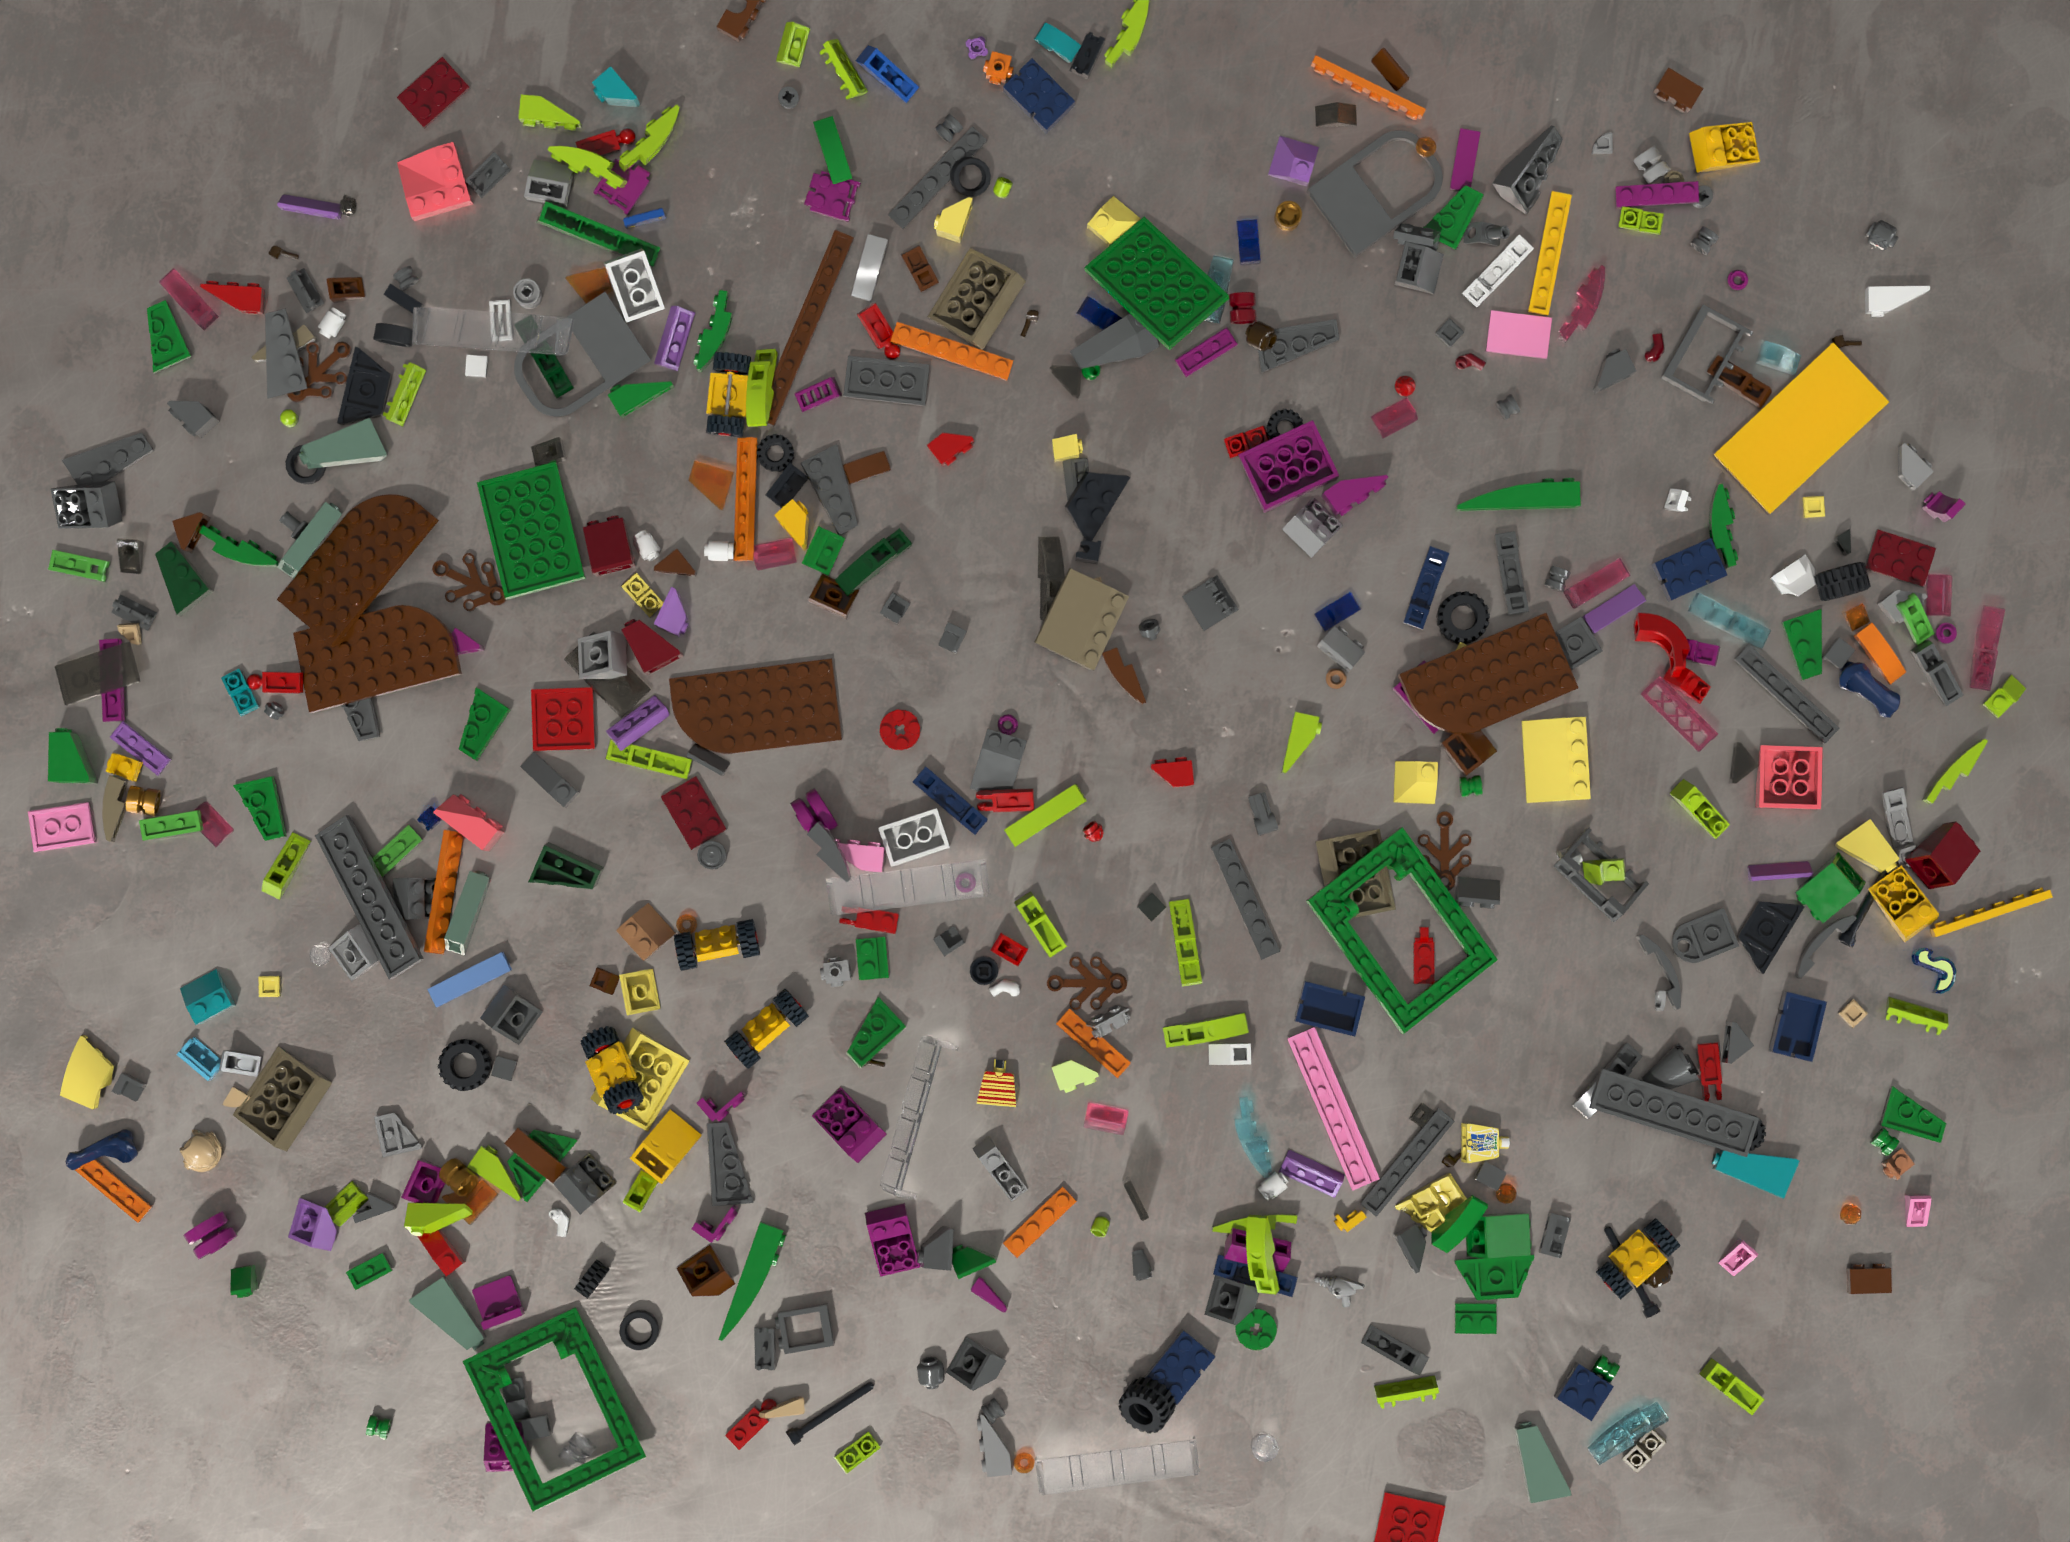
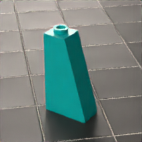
M1720 1150L1719 1153H1715L1712 1159V1164H1714L1712 1169L1784 1199L1800 1160L1748 1153V1156L1744 1157Z

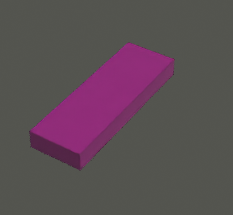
M1460 128L1450 190L1460 191L1465 185L1471 188L1480 131Z
M1226 327L1175 359V362L1184 376L1188 377L1238 344Z

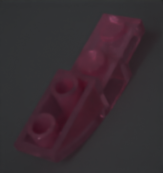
M1603 265L1599 269L1594 268L1588 276L1591 279L1587 285L1582 284L1576 292L1578 295L1576 301L1582 306H1576L1571 313L1573 319L1570 323L1565 322L1558 331L1561 333L1558 339L1564 343L1577 327L1584 331L1591 322L1604 289L1605 267Z
M1983 606L1972 656L1970 688L1991 690L1998 656L1997 648L2005 614L2004 608Z

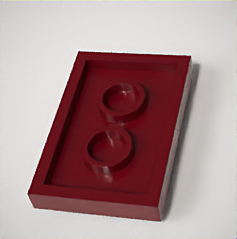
M441 57L399 94L397 99L425 129L465 94L470 87L449 63Z
M1877 529L1865 564L1866 570L1923 588L1936 548Z
M697 776L661 796L691 850L727 830Z

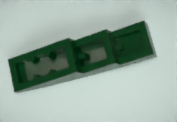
M532 315L514 325L525 344L542 333ZM547 340L529 351L556 398L574 389Z

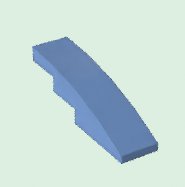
M501 952L427 990L437 1008L511 971L512 968L504 952Z

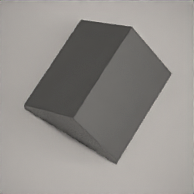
M1726 1021L1721 1062L1732 1064L1750 1050L1754 1044L1736 1022Z

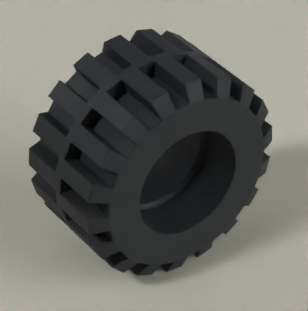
M1864 562L1840 566L1820 572L1814 576L1821 601L1845 597L1868 590L1871 587Z
M1460 591L1451 594L1438 608L1436 618L1438 620L1437 626L1440 628L1439 631L1446 636L1447 640H1451L1453 643H1471L1480 638L1489 625V608L1484 604V600L1475 593ZM1467 606L1473 611L1475 622L1471 628L1461 630L1454 626L1451 614L1456 607Z
M469 1039L456 1040L448 1044L442 1050V1054L438 1059L439 1075L443 1078V1082L448 1084L450 1088L457 1089L458 1091H469L483 1085L490 1076V1070H492V1059L489 1057L488 1050L483 1047L484 1045ZM461 1053H469L476 1060V1071L469 1077H461L454 1070V1059Z
M1139 1377V1379H1134L1123 1393L1118 1407L1121 1411V1416L1134 1429L1137 1428L1140 1432L1146 1431L1151 1434L1152 1432L1157 1433L1159 1430H1162L1175 1411V1399L1171 1396V1391L1167 1390L1164 1384H1160L1159 1381L1152 1380L1149 1377H1146V1379Z

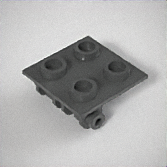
M1218 575L1208 579L1202 585L1182 596L1203 631L1239 610Z

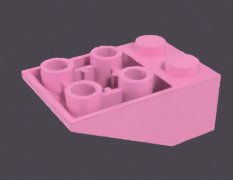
M835 838L846 861L862 871L883 873L885 848L881 847V843L868 842V846L861 845V841L848 840L847 844L840 843V839Z

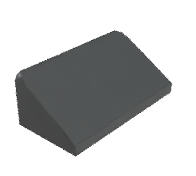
M1074 458L1063 461L1067 500L1070 499L1085 472H1089L1087 458Z
M696 743L687 753V757L721 776H724L730 765L729 761Z

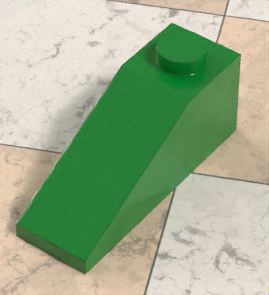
M671 381L625 384L623 386L619 384L610 389L611 393L608 394V397L620 417L623 418L673 389L674 385Z

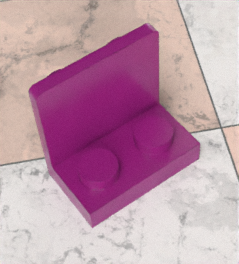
M741 1091L719 1111L716 1110L718 1105L711 1097L708 1099L702 1097L697 1102V1105L712 1122L716 1119L719 1122L729 1114L727 1110L731 1106L736 1108L745 1100L743 1096L746 1093Z
M733 1205L715 1231L712 1230L714 1226L706 1220L702 1222L698 1220L691 1229L711 1243L714 1240L719 1241L726 1232L723 1228L725 1224H731L738 1213L735 1211L737 1206Z
M510 1275L472 1290L483 1319L481 1322L483 1330L525 1314Z
M487 1423L485 1425L484 1465L486 1472L513 1471L492 1424ZM515 1423L519 1431V1434L526 1446V1440L524 1438L522 1423Z

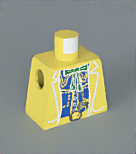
M1461 1123V1162L1473 1163L1498 1158L1499 1149L1509 1148V1137L1499 1136L1498 1128Z

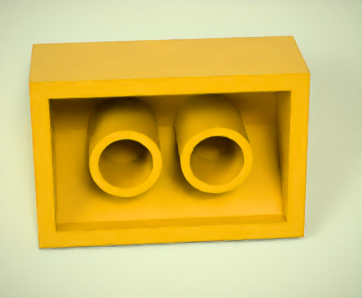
M792 499L774 516L805 551L808 547L809 518L807 515L809 512L799 500L795 502Z

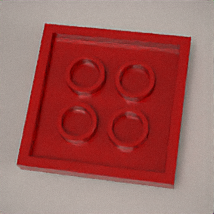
M593 687L531 689L533 751L595 749Z
M1384 1492L1374 1542H1438L1445 1505Z

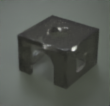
M1421 1102L1409 1119L1420 1128H1423L1434 1111ZM1422 1110L1424 1113L1418 1118L1417 1116Z

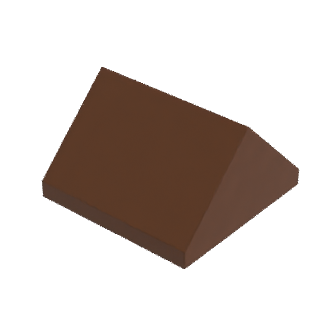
M198 512L172 521L181 549L191 554L193 553L202 536L199 531L203 525H208L211 517Z
M822 574L809 596L808 602L847 620L859 590L857 589L847 596L835 582V579Z

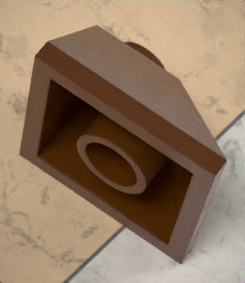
M711 1245L676 1268L692 1297L719 1296L736 1284Z

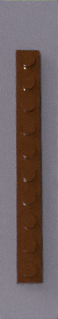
M835 230L774 372L772 382L774 395L768 424L775 426L853 243L854 237Z

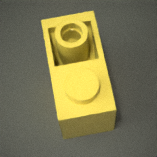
M1077 434L1052 439L1055 462L1079 458V454L1083 453L1082 440L1077 439Z

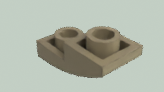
M1651 1426L1622 1459L1638 1473L1652 1459V1456L1666 1444V1440Z

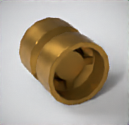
M1293 201L1282 202L1275 212L1274 222L1276 226L1283 231L1296 229L1302 217L1300 206Z
M130 786L126 798V811L134 813L143 811V814L156 816L160 806L161 791L150 788L144 791L143 787Z
M457 1158L447 1161L439 1172V1178L461 1197L468 1195L478 1182V1177Z

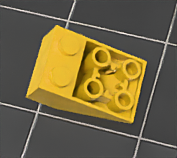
M1752 122L1707 126L1689 133L1697 173L1760 162Z
M1902 865L1868 889L1904 942L1918 934L1939 917L1937 910Z
M670 1109L640 1144L630 1159L660 1184H663L702 1134Z

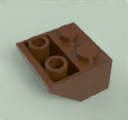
M1481 730L1464 734L1453 733L1440 743L1441 747L1464 776L1470 774L1497 752Z

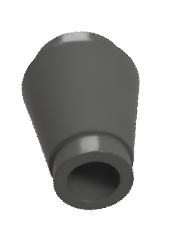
M1144 1249L1133 1251V1277H1136V1281L1152 1278L1153 1270L1144 1253Z

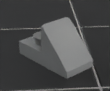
M223 1050L219 1071L257 1077L261 1056Z

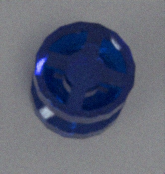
M432 806L425 810L417 819L419 823H423L426 826L425 829L428 832L442 820L433 813L435 809Z

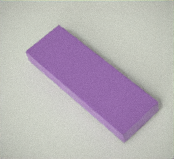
M124 721L120 723L110 736L112 740L137 760L143 762L157 776L160 775L171 761L168 756Z

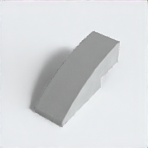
M868 234L851 296L871 302L888 245L887 239Z

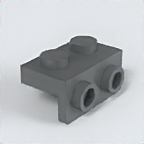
M1401 223L1394 231L1393 239H1398V244L1404 245L1405 242H1410L1437 251L1440 231Z

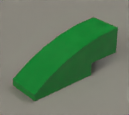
M833 116L814 121V128L832 183L837 184L853 179Z
M1473 1195L1446 1214L1445 1222L1431 1232V1244L1446 1253L1451 1251L1475 1227L1487 1210L1488 1204Z

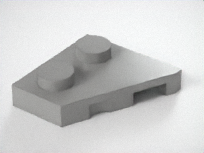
M395 1113L374 1117L382 1157L422 1149L420 1143Z

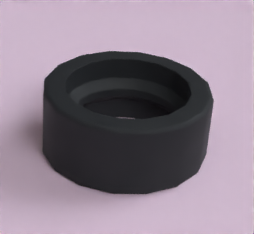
M961 158L951 169V184L962 195L970 197L981 195L990 185V169L985 162L978 158ZM966 165H975L982 173L980 184L972 189L963 187L959 181V173Z
M376 323L373 339L385 344L412 347L415 331L403 326Z
M299 445L288 453L285 461L286 470L294 481L304 485L313 484L323 477L326 467L317 468L316 472L308 477H303L296 473L294 461L299 453H301L300 449L303 446Z
M637 1310L629 1313L620 1324L619 1334L622 1342L627 1347L633 1350H644L656 1342L659 1336V1324L651 1313ZM636 1318L647 1320L652 1329L649 1339L641 1343L631 1340L627 1333L629 1323Z

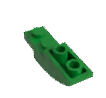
M719 290V295L715 294L713 307H716L715 315L711 314L709 327H712V330L704 329L703 334L699 333L697 345L700 346L699 354H695L694 365L697 366L696 369L699 372H702L713 361L714 353L720 351L728 335L733 318L732 313L726 312L728 291Z
M1719 484L1715 487L1710 504L1709 536L1716 550H1721L1725 568H1730L1737 565L1738 555L1736 550L1732 549V533L1730 529L1727 530L1726 526L1734 523L1735 513L1732 507L1729 508L1727 500L1730 499L1727 487L1724 488L1723 484Z
M203 525L199 533L216 543L212 549L213 551L233 561L258 567H277L280 563L276 560L278 556L268 550L265 553L260 551V545L250 539L248 543L242 540L239 546H237L238 541L230 536H227L226 539L220 536L221 531L212 525L209 528Z

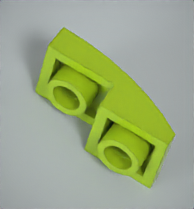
M1622 207L1619 227L1661 235L1664 214Z
M868 1431L837 1454L834 1459L847 1474L881 1447Z

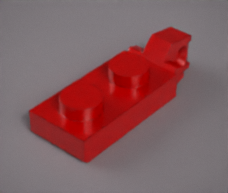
M1419 927V937H1415L1413 943V984H1433L1435 982L1433 937H1429V927Z

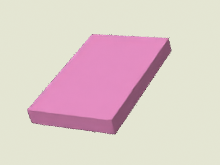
M1491 310L1486 352L1547 359L1552 318Z
M90 802L28 811L34 852L96 843Z

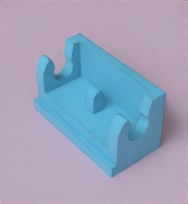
M196 1037L189 1039L176 1054L207 1081H211L219 1072L221 1058Z

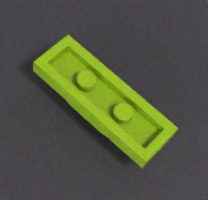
M834 39L823 44L825 49L820 51V55L829 54V59L825 63H833L837 75L844 80L845 84L841 85L840 89L848 88L850 91L849 95L845 98L851 99L866 94L868 90L839 40Z
M410 362L408 365L403 364L402 367L406 368L404 375H398L402 380L396 389L393 402H387V405L391 406L388 413L383 412V416L387 420L402 427L426 372L425 369Z
M1892 997L1887 999L1886 1020L1888 1021L1892 1015H1896L1897 1023L1899 1024L1903 1017L1914 1024L1926 1025V1032H1929L1931 1027H1937L1936 1035H1940L1942 1029L1946 1030L1949 1025L1947 1013Z
M1435 1375L1374 1386L1377 1403L1380 1404L1382 1409L1386 1402H1391L1392 1407H1395V1401L1421 1397L1423 1402L1427 1395H1432L1433 1400H1435L1436 1394L1439 1393Z

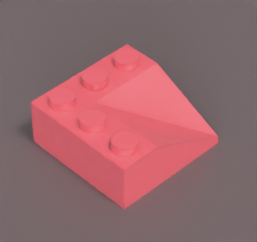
M454 142L433 147L397 162L411 218L414 221L473 205L457 146Z
M1760 745L1755 808L1821 809L1823 747Z
M453 794L435 809L434 814L483 851L490 852L504 834V831L501 830L503 826L495 819L484 817L487 813L478 806L475 809L469 805L470 800L462 794L459 796Z

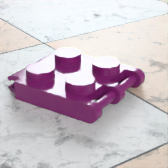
M615 159L613 161L615 164L611 170L627 180V184L624 188L617 187L615 189L606 183L607 179L603 177L593 193L601 195L609 201V204L616 205L624 211V214L628 215L650 183L648 177L651 173L639 165L635 170H632L635 164L623 172L619 167V160ZM602 189V190L605 191L607 194H610L612 197L606 195L605 193H603V192L600 191V190ZM616 199L619 200L620 202H622L624 205H626L627 208H626L625 206H623L622 204H620L619 202H617Z
M821 171V174L813 173L809 187L816 189V191L808 190L804 205L809 206L812 212L849 222V213L852 205L855 204L854 197L857 187H860L861 183L849 179L833 184L829 173ZM851 186H853L851 196L848 198ZM846 203H848L845 216H843Z

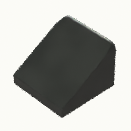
M1850 529L1834 538L1835 543L1845 556L1851 553Z
M1153 893L1137 906L1151 922L1166 908Z

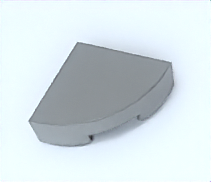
M1612 132L1606 133L1596 140L1592 148V154L1613 153Z
M1656 991L1655 1010L1664 1011L1666 991Z

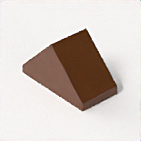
M362 277L326 279L329 298L334 303L365 297Z
M678 549L654 566L655 572L696 577V571Z

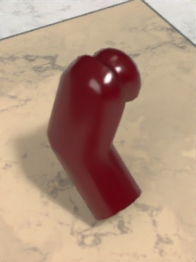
M1662 333L1652 335L1654 346L1650 351H1646V361H1658L1664 353Z
M1472 353L1461 355L1455 361L1458 369L1474 366L1481 371L1486 364L1484 360Z

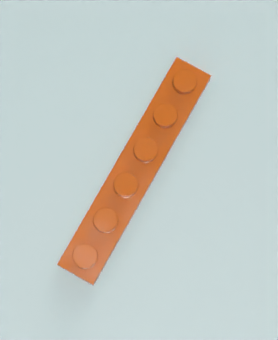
M1315 55L1311 66L1314 67L1313 70L1321 75L1326 73L1332 76L1333 81L1339 84L1344 82L1350 85V88L1355 92L1361 93L1363 91L1369 94L1368 97L1376 102L1381 100L1387 103V107L1394 111L1402 110L1406 112L1405 115L1410 119L1416 120L1418 118L1421 120L1426 110Z
M900 322L896 323L890 341L1006 381L1013 364V360Z
M755 437L737 438L734 561H753L757 438Z
M443 831L424 952L444 955V938L449 927L463 835L456 831Z

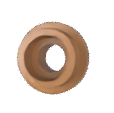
M1331 669L1326 675V683L1333 689H1339L1346 683V674L1341 669ZM1334 675H1338L1340 677V681L1335 683L1333 682L1332 677Z

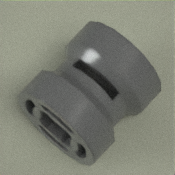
M951 114L945 117V121L942 124H938L935 127L938 134L948 143L953 139L955 133H959L963 129L962 125Z
M1702 226L1698 237L1694 238L1690 244L1700 253L1707 255L1711 250L1710 246L1715 244L1719 237L1712 230Z
M1551 566L1549 571L1551 576L1546 579L1545 586L1564 592L1566 587L1565 580L1569 579L1571 572Z

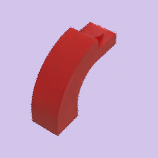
M1638 613L1633 624L1635 641L1652 642L1661 646L1669 657L1671 677L1679 678L1682 670H1685L1686 658L1690 651L1686 636L1676 624L1662 616Z

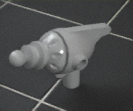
M1316 1276L1314 1278L1316 1283L1320 1282V1286L1328 1287L1330 1293L1335 1295L1336 1298L1342 1299L1343 1307H1349L1351 1305L1350 1296L1355 1294L1357 1289L1365 1287L1362 1283L1342 1276H1334L1331 1279L1329 1276L1326 1278L1325 1276H1322V1278Z

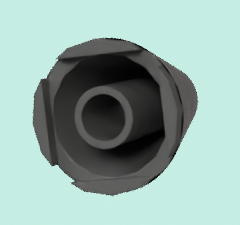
M1678 1043L1642 1077V1080L1666 1089H1673L1695 1082L1701 1078L1698 1076L1699 1072L1690 1056L1683 1054L1682 1050L1684 1048Z

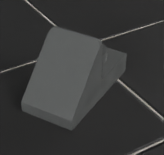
M368 1192L366 1194L372 1209H369L368 1206L357 1209L358 1214L353 1215L355 1223L394 1210L397 1207L396 1204Z
M523 1377L511 1379V1384L503 1387L505 1404L513 1421L529 1418L531 1415Z

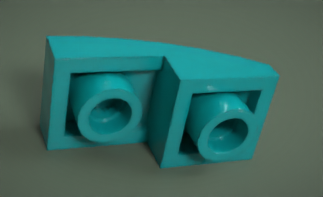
M1046 22L1034 38L1045 49L1054 51L1067 63L1072 62L1082 46Z
M240 669L221 677L241 717L260 708Z

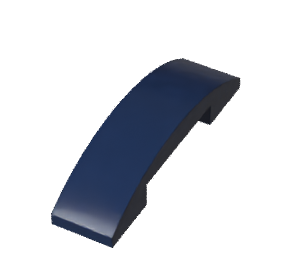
M1429 547L1403 623L1423 630L1449 556L1448 552Z
M926 766L913 780L917 787L974 835L988 821L985 816Z
M1218 1254L1213 1275L1256 1286L1255 1281L1250 1280L1248 1264L1224 1259L1223 1255ZM1276 1271L1279 1285L1278 1293L1293 1297L1298 1277Z

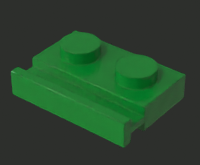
M818 526L802 564L829 576L846 538Z
M886 937L856 939L859 980L889 978Z
M1455 1303L1454 1333L1497 1334V1304Z

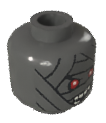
M1883 220L1877 223L1874 222L1866 235L1869 237L1868 242L1883 251L1889 246L1893 248L1899 238L1896 236V227Z

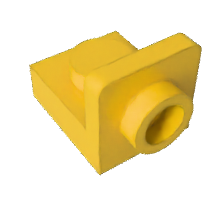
M113 752L108 759L106 772L136 782L143 762Z
M1355 1209L1346 1216L1348 1219L1346 1222L1343 1221L1338 1213L1334 1215L1336 1220L1333 1222L1340 1231L1345 1229L1346 1232H1349L1367 1217L1362 1210L1357 1212Z

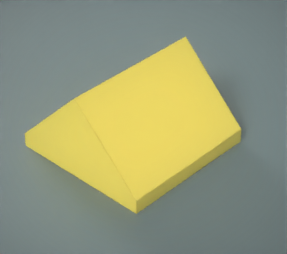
M653 969L619 975L627 1015L660 1009Z

